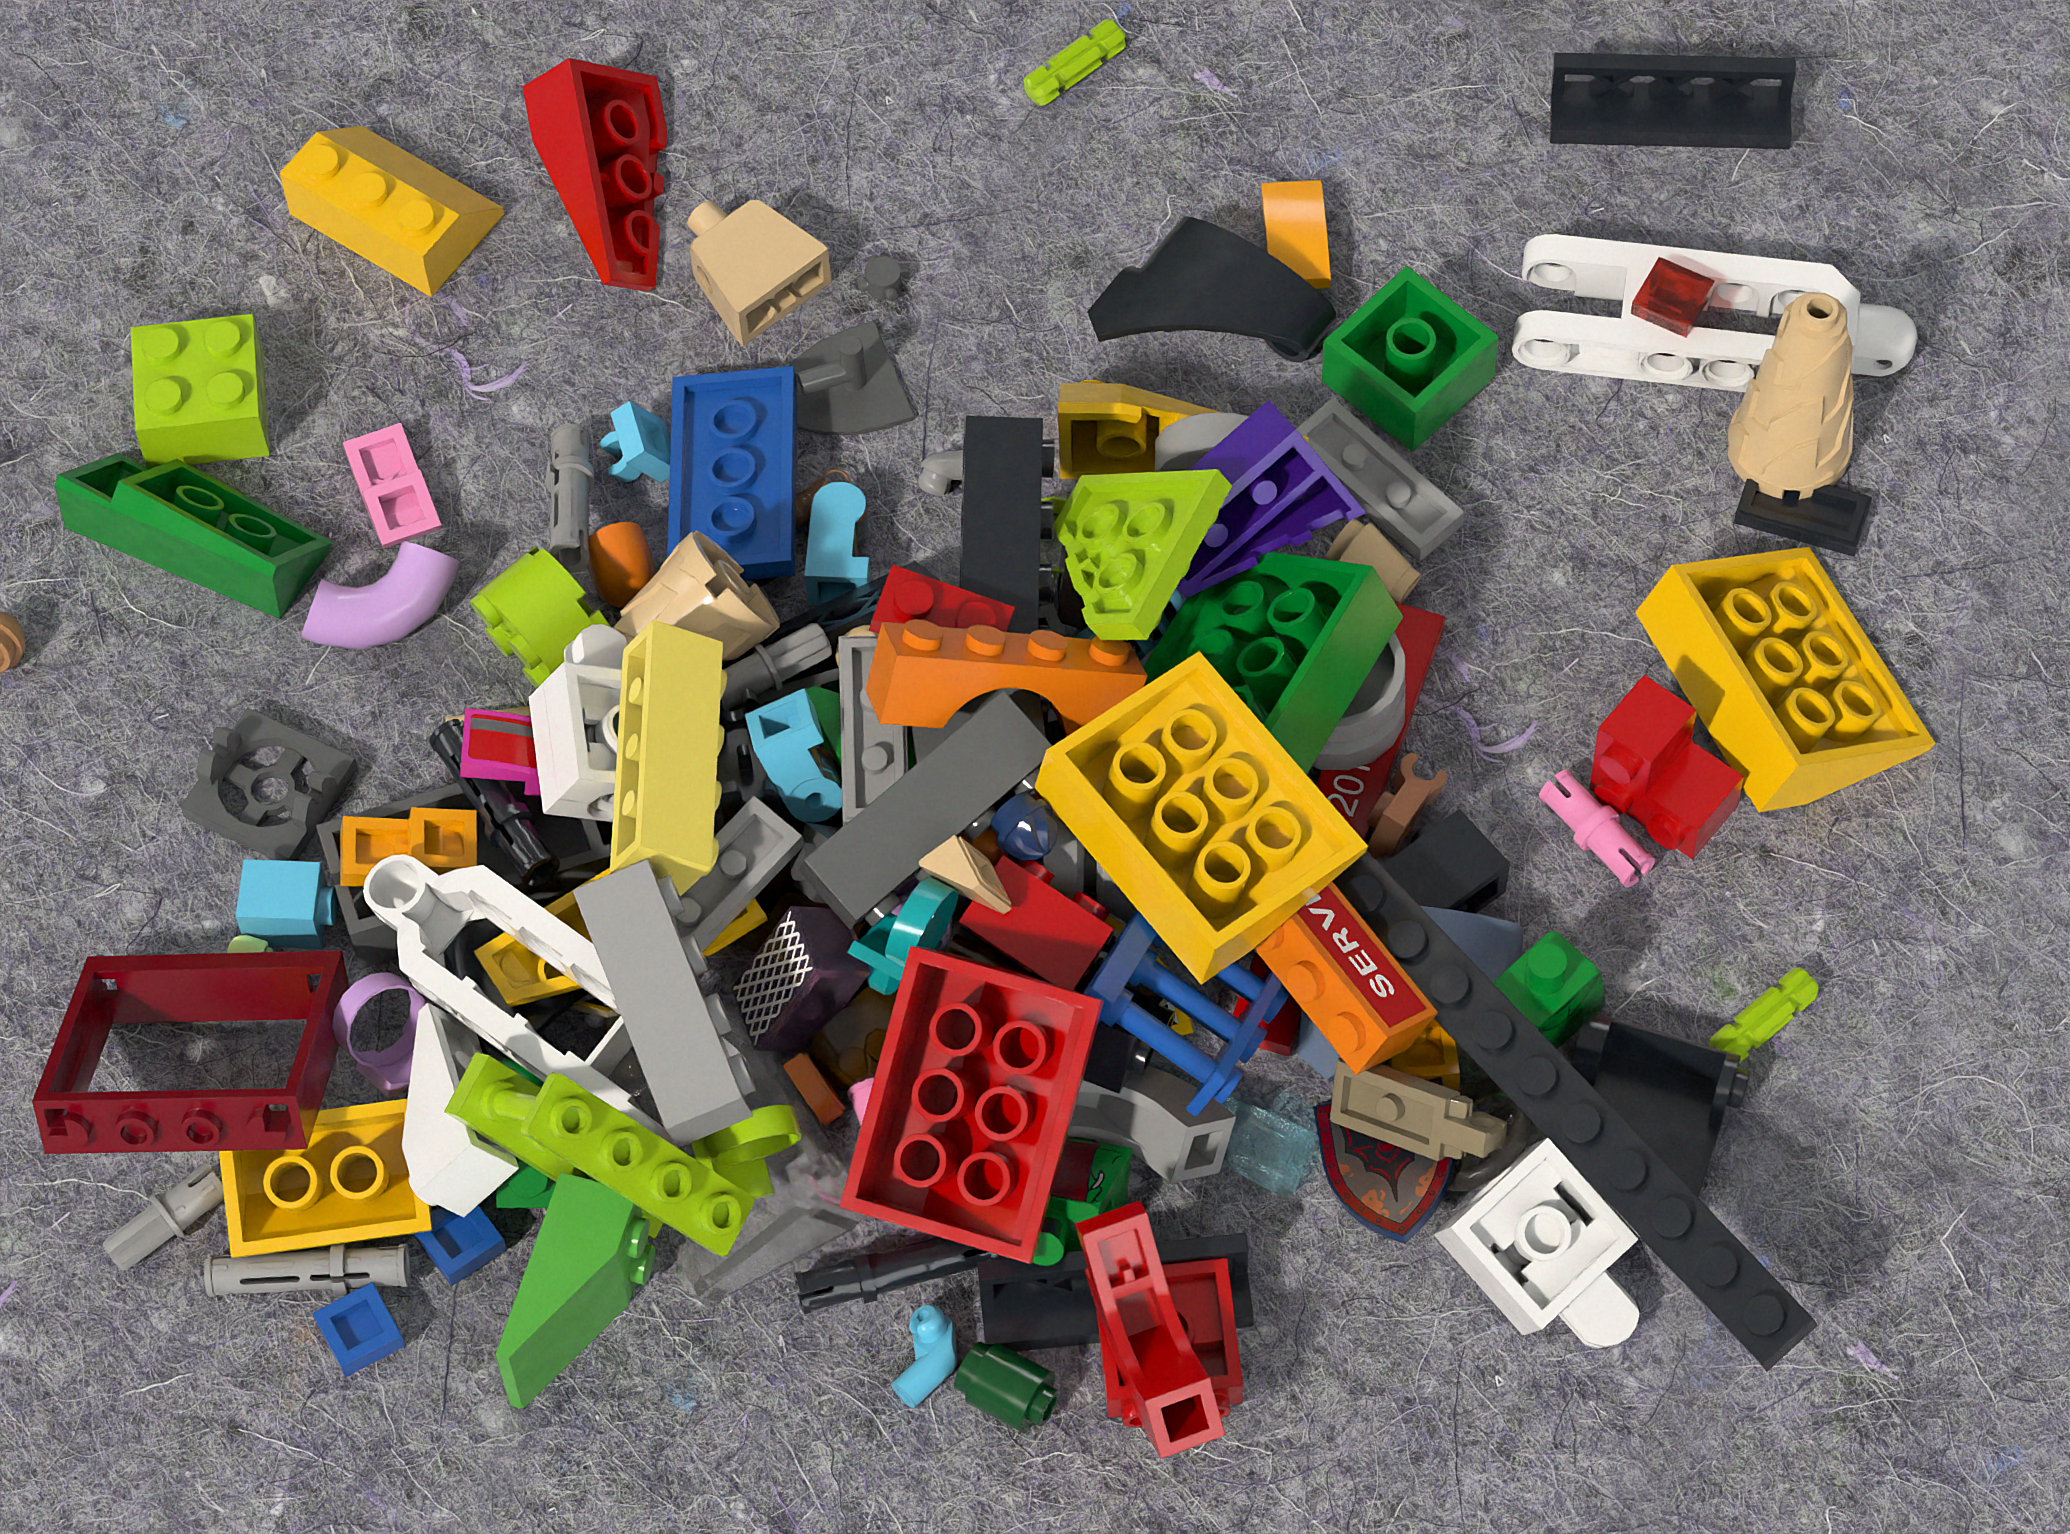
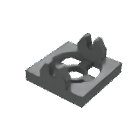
M247 707L233 729L228 727L215 728L213 731L214 747L212 751L202 747L196 770L199 779L180 807L185 818L273 860L297 861L317 832L316 825L322 824L357 771L356 758ZM271 746L285 748L274 766H267L254 771L237 763L242 755L257 748ZM305 758L309 760L314 769L308 776L309 791L307 795L296 791V784L292 778ZM275 777L282 779L288 784L289 790L287 795L276 804H261L253 797L256 785L264 779ZM223 781L245 790L248 805L238 820L229 813L223 802ZM287 810L292 812V819L281 825L259 827L266 816H277Z

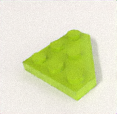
M1218 469L1081 475L1053 526L1058 540L1066 548L1068 558L1065 559L1073 586L1082 596L1085 607L1081 610L1085 622L1100 640H1148L1151 632L1158 626L1162 618V612L1178 583L1188 572L1194 554L1208 529L1215 523L1219 509L1232 487Z

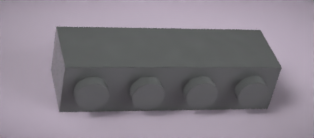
M1003 690L804 859L799 872L850 930L855 928L864 919L872 927L876 926L902 903V900L895 892L914 876L919 882L925 877L931 876L919 866L918 862L921 858L953 835L959 838L965 834L971 842L975 841L990 828V822L997 812L995 807L1013 791L1017 795L1021 792L1027 791L1031 793L1035 790L1034 786L1045 752L1052 745Z

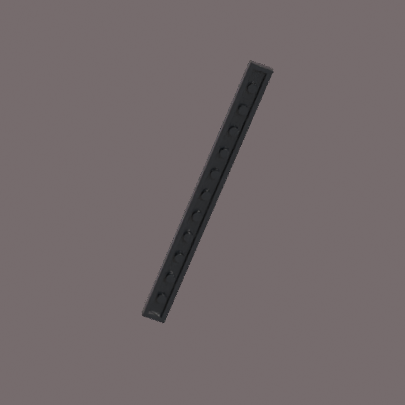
M1367 850L1332 881L1438 1011L1433 1019L1544 1137L1549 1138L1595 1191L1766 1372L1818 1326L1813 1317Z

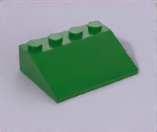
M1268 552L1256 558L1257 565L1187 597L1143 666L1147 674L1144 686L1200 651L1307 775L1394 633L1403 615L1373 566Z

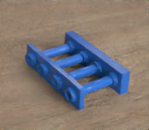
M1136 908L1083 994L1104 1000L1098 1023L1102 1021L1112 1027L1116 1022L1201 1082L1185 1110L1197 1117L1212 1098L1222 1105L1229 1097L1244 1074V1071L1235 1065L1236 1062L1240 1060L1246 1064L1268 1032L1259 1025L1260 1021L1263 1020L1269 1024L1284 1005L1290 993L1282 986L1280 980L1269 967L1261 979L1235 961L1213 976L1217 981L1248 1002L1239 1018L1235 1017L1155 961L1158 954L1151 950L1149 946L1153 943L1160 948L1165 941ZM1128 982L1134 987L1142 983L1222 1039L1224 1044L1215 1059L1131 1001L1134 994L1124 987Z

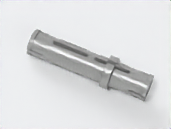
M570 423L557 427L551 435L552 464L550 463L546 468L545 484L547 490L551 493L549 553L569 573H574L584 569L589 562L588 500L589 493L594 488L595 472L593 466L589 463L591 443L589 432L585 430L581 434L580 443L582 426Z
M348 1243L331 1245V1249L283 1251L240 1258H231V1254L216 1255L209 1253L204 1263L205 1288L209 1297L228 1294L279 1293L332 1289L333 1294L337 1296L348 1295L351 1292V1288H361L373 1282L375 1287H408L411 1279V1261L407 1243L394 1246L350 1248Z

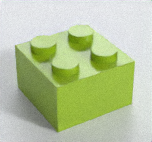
M253 314L130 327L135 432L148 469L175 459L192 465L270 456L264 352Z

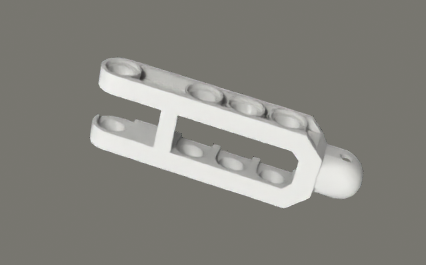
M1544 234L1532 238L1525 246L1522 265L1523 280L1528 279L1542 287L1575 291L1574 296L1623 301L1621 319L1548 310L1527 312L1518 317L1515 323L1512 352L1513 356L1520 363L1541 370L1746 392L1750 379H1756L1765 351L1772 348L1775 336L1647 322L1648 299L1696 304L1695 310L1708 311V306L1757 311L1756 316L1768 318L1769 313L1783 314L1788 304L1806 293H1826L1838 299L1847 309V328L1853 347L1851 373L1881 377L1900 370L1913 356L1917 342V332L1913 320L1903 310L1891 306L1860 303V292L1831 264L1559 234ZM1547 263H1556L1560 265H1551ZM1666 276H1676L1680 278H1671ZM1728 283H1738L1742 285H1733ZM1790 290H1800L1805 292H1795ZM1534 339H1544L1553 342H1540ZM1657 353H1668L1675 356H1663ZM1718 360H1731L1736 363H1725ZM1878 360H1889V361H1891V362L1888 363V364L1882 365V364H1879V363L1876 362V361H1878Z
M401 854L387 857L371 869L364 883L363 893L365 901L380 920L397 931L400 970L410 977L409 980L416 990L542 1082H545L547 1076L552 1072L563 1074L677 1147L665 1128L649 1117L637 1105L630 1094L608 1079V1076L633 1046L622 1016L619 1017L585 1062L570 1051L563 1055L546 1042L533 1029L528 1020L517 1013L512 1018L495 1005L482 992L477 983L466 976L461 981L445 968L443 953L468 921L487 918L620 1014L593 943L484 865L455 869L439 876L414 857ZM723 1038L730 1057L740 1053Z

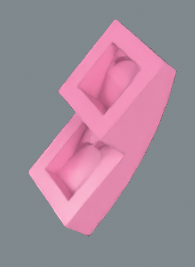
M401 423L343 442L344 452L383 549L442 529L422 472L417 467Z

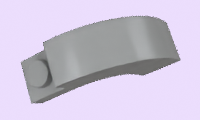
M1148 1066L1144 1075L1133 1073L1119 1094L1082 1080L1067 1137L1093 1139L1112 1145L1132 1148L1133 1155L1140 1158L1172 1184L1220 1172L1236 1116L1212 1098L1198 1116L1195 1117L1185 1108L1197 1088L1178 1077Z

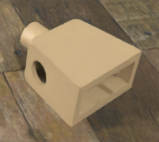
M708 200L698 205L688 218V227L698 236L689 247L693 275L733 336L742 346L832 283L828 248L760 200H749L730 215H727L714 201Z

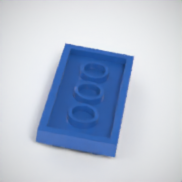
M794 366L673 377L667 558L689 533L697 530L717 543L744 569L740 574L743 580L795 576L798 381Z

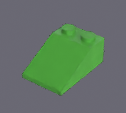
M560 1172L495 1354L510 1406L524 1409L629 1305L636 1283L645 1285L649 1279L655 1258V1246L649 1245L648 1242L649 1219L643 1218L642 1210L639 1206L600 1182Z

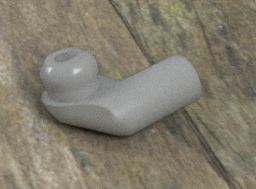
M963 450L931 453L920 464L924 469L917 480L919 488L939 497L948 494L952 479L962 480Z

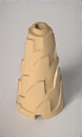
M1806 293L1797 297L1795 301L1785 307L1772 348L1766 349L1756 379H1750L1742 403L1735 411L1728 428L1726 438L1729 441L1727 455L1735 472L1745 483L1747 478L1756 481L1759 492L1783 499L1784 490L1801 491L1799 499L1811 497L1813 490L1821 486H1834L1843 477L1852 454L1854 391L1851 363L1853 347L1847 328V309L1838 299L1826 293Z
M696 530L689 533L675 547L660 567V570L620 611L622 618L613 628L624 635L627 645L653 619L723 642L722 666H724L730 660H736L752 649L753 646L768 638L780 627V623L775 610L756 583L749 588L740 577L744 569L717 543Z

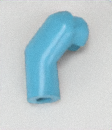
M934 1305L919 1307L911 1315L909 1328L914 1333L913 1341L916 1361L891 1383L895 1393L911 1408H915L954 1371L958 1362L955 1326L949 1316L944 1315L943 1311Z

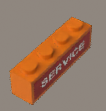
M1330 882L1254 948L1355 1075L1407 1050L1438 1013L1333 882Z

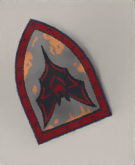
M1441 1077L1427 1080L1444 1086ZM1332 1102L1313 1106L1322 1164L1328 1184L1335 1198L1356 1221L1386 1238L1406 1244L1420 1231L1442 1202L1450 1185L1455 1158L1446 1157L1436 1161L1333 1123L1330 1120Z

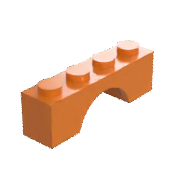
M915 619L909 620L905 624L882 622L865 691L880 724L943 729L956 711L968 701L981 694L1004 688L1026 689L1038 693L1050 701V705L1067 737L1143 688L1147 674L1130 642H1124L1123 640H1100L1098 636H1095L1093 639L1070 638L1048 630H1036L1031 634L1001 632L987 625H973L968 629L939 627L932 622Z

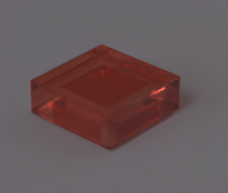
M1658 257L1632 301L1631 314L1687 338L1713 293L1715 280Z

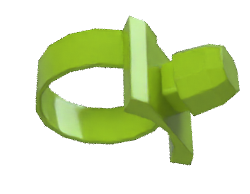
M772 1105L751 1110L753 1117L691 1142L696 1160L752 1195L754 1199L776 1195L765 1157L785 1150L801 1140L802 1134L793 1106Z

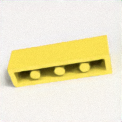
M654 619L623 649L610 874L648 859L659 879L671 875L681 896L702 876H707L712 871L718 857L719 843L717 838H714V816L721 799L722 787L721 783L716 781L717 756L721 751L724 741V728L719 724L720 700L727 684V673L722 669L723 642Z

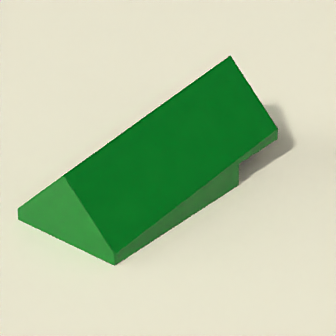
M116 453L58 474L54 485L66 529L279 619L282 618L328 555L333 543L179 459L148 469L130 458Z

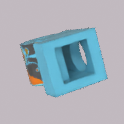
M829 483L821 487L814 495L804 574L808 605L819 606L871 581L869 557H858V549L866 542L869 534L866 500L862 491L851 483Z
M805 688L745 714L753 749L772 783L777 787L779 795L789 812L796 819L810 823L825 821L834 816L842 807V788L832 755L826 749L816 746L824 742L815 706Z

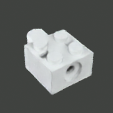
M599 624L583 629L575 640L565 647V662L528 697L543 814L613 822L623 649L627 646L624 635L612 627Z
M1549 1138L1527 1147L1433 1234L1522 1335L1542 1330L1559 1315L1585 1345L1597 1349L1616 1345L1626 1340L1637 1326L1639 1309L1636 1302L1609 1273L1607 1268L1625 1253L1638 1238Z

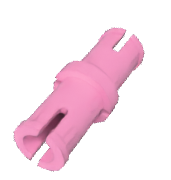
M1569 769L1562 770L1554 775L1560 783L1559 789L1568 798L1549 780L1539 793L1540 800L1545 804L1547 803L1575 832L1574 842L1583 851L1591 849L1618 877L1624 887H1631L1639 882V878L1634 874L1635 868L1626 859L1645 876L1653 867L1655 858L1650 853H1647L1619 824V814L1610 805L1602 807L1575 779L1574 774Z

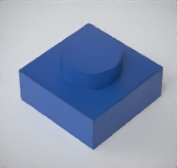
M478 1205L465 1217L441 1207L432 1213L433 1231L413 1234L416 1241L451 1287L507 1250L504 1238Z
M373 1282L312 1313L319 1331L345 1378L405 1347L403 1337Z

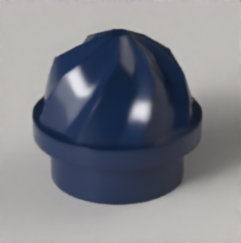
M1027 791L1021 792L1009 799L995 813L990 822V829L998 836L996 840L997 846L1004 853H1009L1022 861L1035 860L1049 854L1057 841L1058 823L1051 806L1044 799L1036 800Z

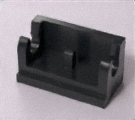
M745 688L742 694L744 706L739 710L725 711L722 700H720L719 724L724 728V741L721 751L717 756L716 781H719L722 787L720 807L724 826L753 796L758 798L787 824L791 825L788 808L753 749L745 714L760 708L757 694L752 689Z

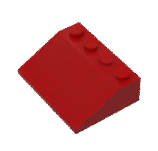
M910 946L839 1207L1032 1264L1104 1000L935 948Z

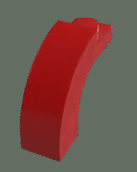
M1137 1201L1075 1223L1087 1264V1269H1084L1108 1344L1135 1411L1160 1459L1225 1436L1210 1378L1195 1355L1179 1320L1163 1273L1148 1215L1141 1202Z

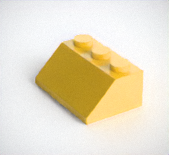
M362 125L316 132L279 173L290 215L430 297L438 291L504 215L502 206Z
M407 1099L319 1110L307 1149L219 1151L231 1258L433 1231L432 1206L423 1202L412 1190L409 1184L410 1173L402 1149Z

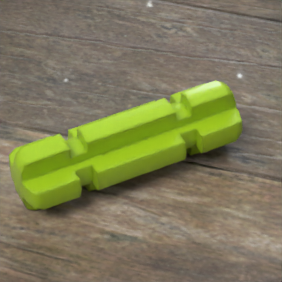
M1105 19L1089 30L1091 37L1088 38L1087 35H1082L1048 59L1046 62L1049 67L1045 68V66L1040 65L1027 74L1023 79V89L1026 95L1038 106H1044L1060 95L1058 91L1060 87L1062 90L1069 89L1103 64L1101 61L1102 57L1109 60L1122 51L1126 46V36L1123 30L1111 19Z
M1792 968L1778 980L1780 985L1777 988H1768L1733 1018L1735 1020L1733 1025L1726 1024L1711 1036L1709 1046L1741 1055V1063L1749 1056L1748 1050L1750 1048H1759L1794 1018L1792 1015L1794 1011L1801 1012L1816 999L1819 990L1818 983L1803 968Z

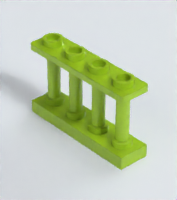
M475 1052L444 1110L446 1114L557 1182L560 1172L604 1184L641 1208L643 1218L649 1219L650 1222L648 1237L653 1239L656 1238L663 1223H666L713 1254L726 1256L755 1202L752 1195L563 1074L550 1073L542 1088H540L490 1055Z

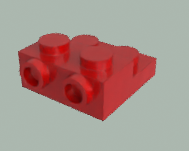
M1227 1258L1162 1265L1163 1273L1179 1320L1195 1355L1210 1378L1220 1417H1225L1231 1413L1230 1405L1243 1403V1379ZM1096 1309L1108 1418L1122 1416L1123 1425L1127 1427H1143L1119 1373Z

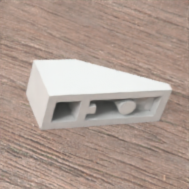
M427 1003L418 1012L402 1149L410 1173L409 1184L414 1193L428 1205H439L465 1217L518 1170L519 1167L514 1155L444 1112L475 1052L482 1054L483 1052L477 1033L449 1013Z

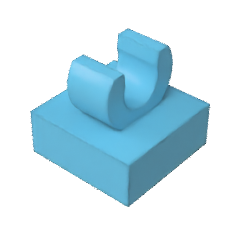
M631 401L612 411L611 417L616 431L607 434L601 440L600 446L601 449L615 457L623 454V457L618 463L613 464L607 469L609 475L623 483L635 480L641 473L660 483L670 478L671 439L666 422Z

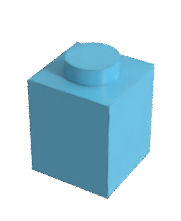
M244 859L235 916L241 935H249L268 942V947L322 949L325 925H334L336 921L338 898L335 887L327 885L321 862Z

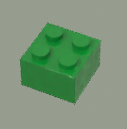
M1405 266L1323 341L1322 382L1406 448L1414 452L1495 377L1499 336L1411 268Z

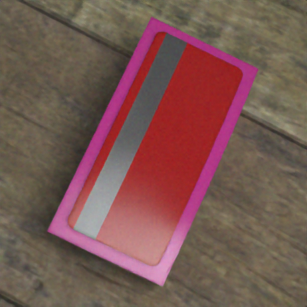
M465 708L460 777L525 782L524 795L541 796L531 717L491 710Z

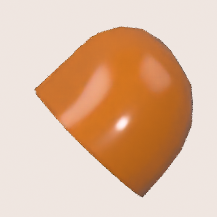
M634 522L610 524L599 529L588 538L590 557L587 568L596 591L603 601L622 609L656 574L654 560L644 532L640 525Z

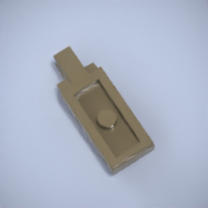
M1341 1057L1336 1060L1330 1120L1333 1123L1436 1161L1446 1157L1462 1159V1157L1467 1156V1153L1485 1158L1488 1153L1505 1147L1507 1122L1485 1112L1472 1111L1473 1100L1467 1096H1460L1461 1092L1382 1064H1378L1355 1075Z

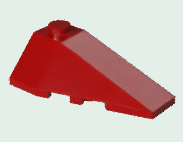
M568 58L522 86L532 141L603 285L649 292L656 288L660 227L653 218L654 200L657 196L663 194L664 177L657 173L658 152L666 148L667 126L657 76Z

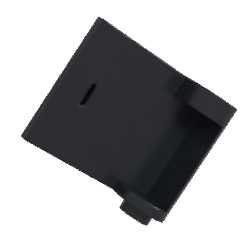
M1587 1011L1577 1039L1571 1065L1699 1198L1727 1106L1740 1110L1750 1071L1739 1068L1741 1055Z

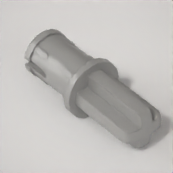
M811 623L765 648L759 643L753 646L754 654L725 668L727 684L721 698L724 710L730 711V708L743 702L742 694L745 688L752 689L757 695L771 687L777 692L783 688L782 682L829 658L832 654L831 645L823 629L817 623Z
M204 1162L199 1168L189 1174L187 1178L160 1197L156 1198L154 1194L148 1199L152 1205L106 1238L103 1243L104 1250L121 1270L130 1269L172 1236L176 1235L179 1240L185 1236L182 1232L184 1229L224 1200L223 1184L207 1163Z

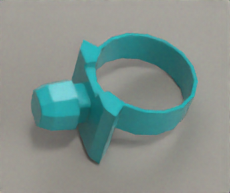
M927 876L913 890L898 916L890 913L876 926L871 927L860 940L853 941L847 953L867 963L866 977L872 989L883 995H891L899 988L910 946L940 948L943 943L941 939L956 908L958 900L957 889L932 876Z

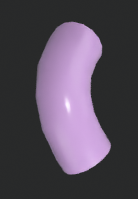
M402 541L396 560L388 573L373 584L356 588L338 585L321 579L300 638L317 644L355 650L399 641L434 616L453 585L461 562L435 550Z

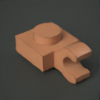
M1413 752L1407 754L1402 759L1394 776L1393 786L1397 794L1393 795L1385 791L1367 819L1366 824L1375 828L1368 843L1367 852L1375 860L1385 854L1393 857L1413 829L1423 809L1437 800L1446 782L1447 773L1441 769L1432 780H1422L1416 777L1412 769L1419 756Z

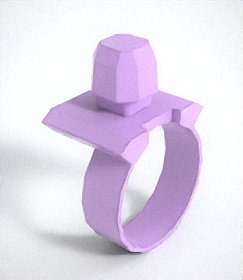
M388 972L370 974L355 982L342 995L334 1011L332 1028L336 1041L357 1061L356 1069L386 1097L398 1096L402 1092L408 1096L418 1012L426 1003L425 999L401 976ZM395 988L408 990L411 1006L409 1017L402 1029L404 1035L393 1046L380 1053L376 1050L366 1052L352 1050L349 1039L351 1024L358 1010L372 996L384 990Z

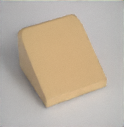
M953 835L918 862L919 866L931 876L957 889L958 894L1002 914L1012 909L1010 906L1011 901L990 860L962 837L958 838L956 835Z

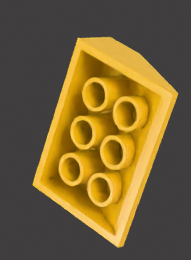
M1810 547L1671 565L1635 611L1654 646L1658 649L1681 686L1683 693L1689 699L1692 706L1697 709V714L1712 736L1714 743L1720 749L1730 767L1744 776L1742 783L1744 791L1759 813L1806 805L1926 753L1936 744Z
M1200 651L1048 748L1034 786L1200 984H1203L1252 951L1361 857L1368 848V845Z

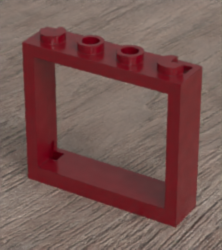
M342 950L87 956L32 1100L45 1154L307 1149L340 1045L336 1041L332 1028L334 1011L342 995L350 988ZM322 974L318 985H313L311 975ZM102 979H115L117 990H108L106 982H103ZM307 1019L285 1088L88 1092L112 1024ZM288 1104L286 1111H270L269 1105Z

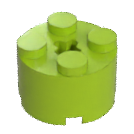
M534 546L478 591L477 595L469 601L474 611L487 625L484 631L492 643L507 658L514 653L525 665L522 669L523 673L536 689L565 662V647L575 640L583 629L599 624L610 627L599 609L588 617L592 611L582 597L586 592L549 552L543 548L539 550L537 546Z

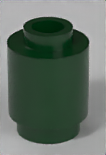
M981 1341L975 1343L965 1356L954 1383V1388L965 1394L966 1403L1022 1433L1027 1432L1034 1424L1040 1427L1044 1426L1053 1414L1060 1397V1391L1053 1387L1055 1383L1054 1372L1000 1343H995L992 1346Z

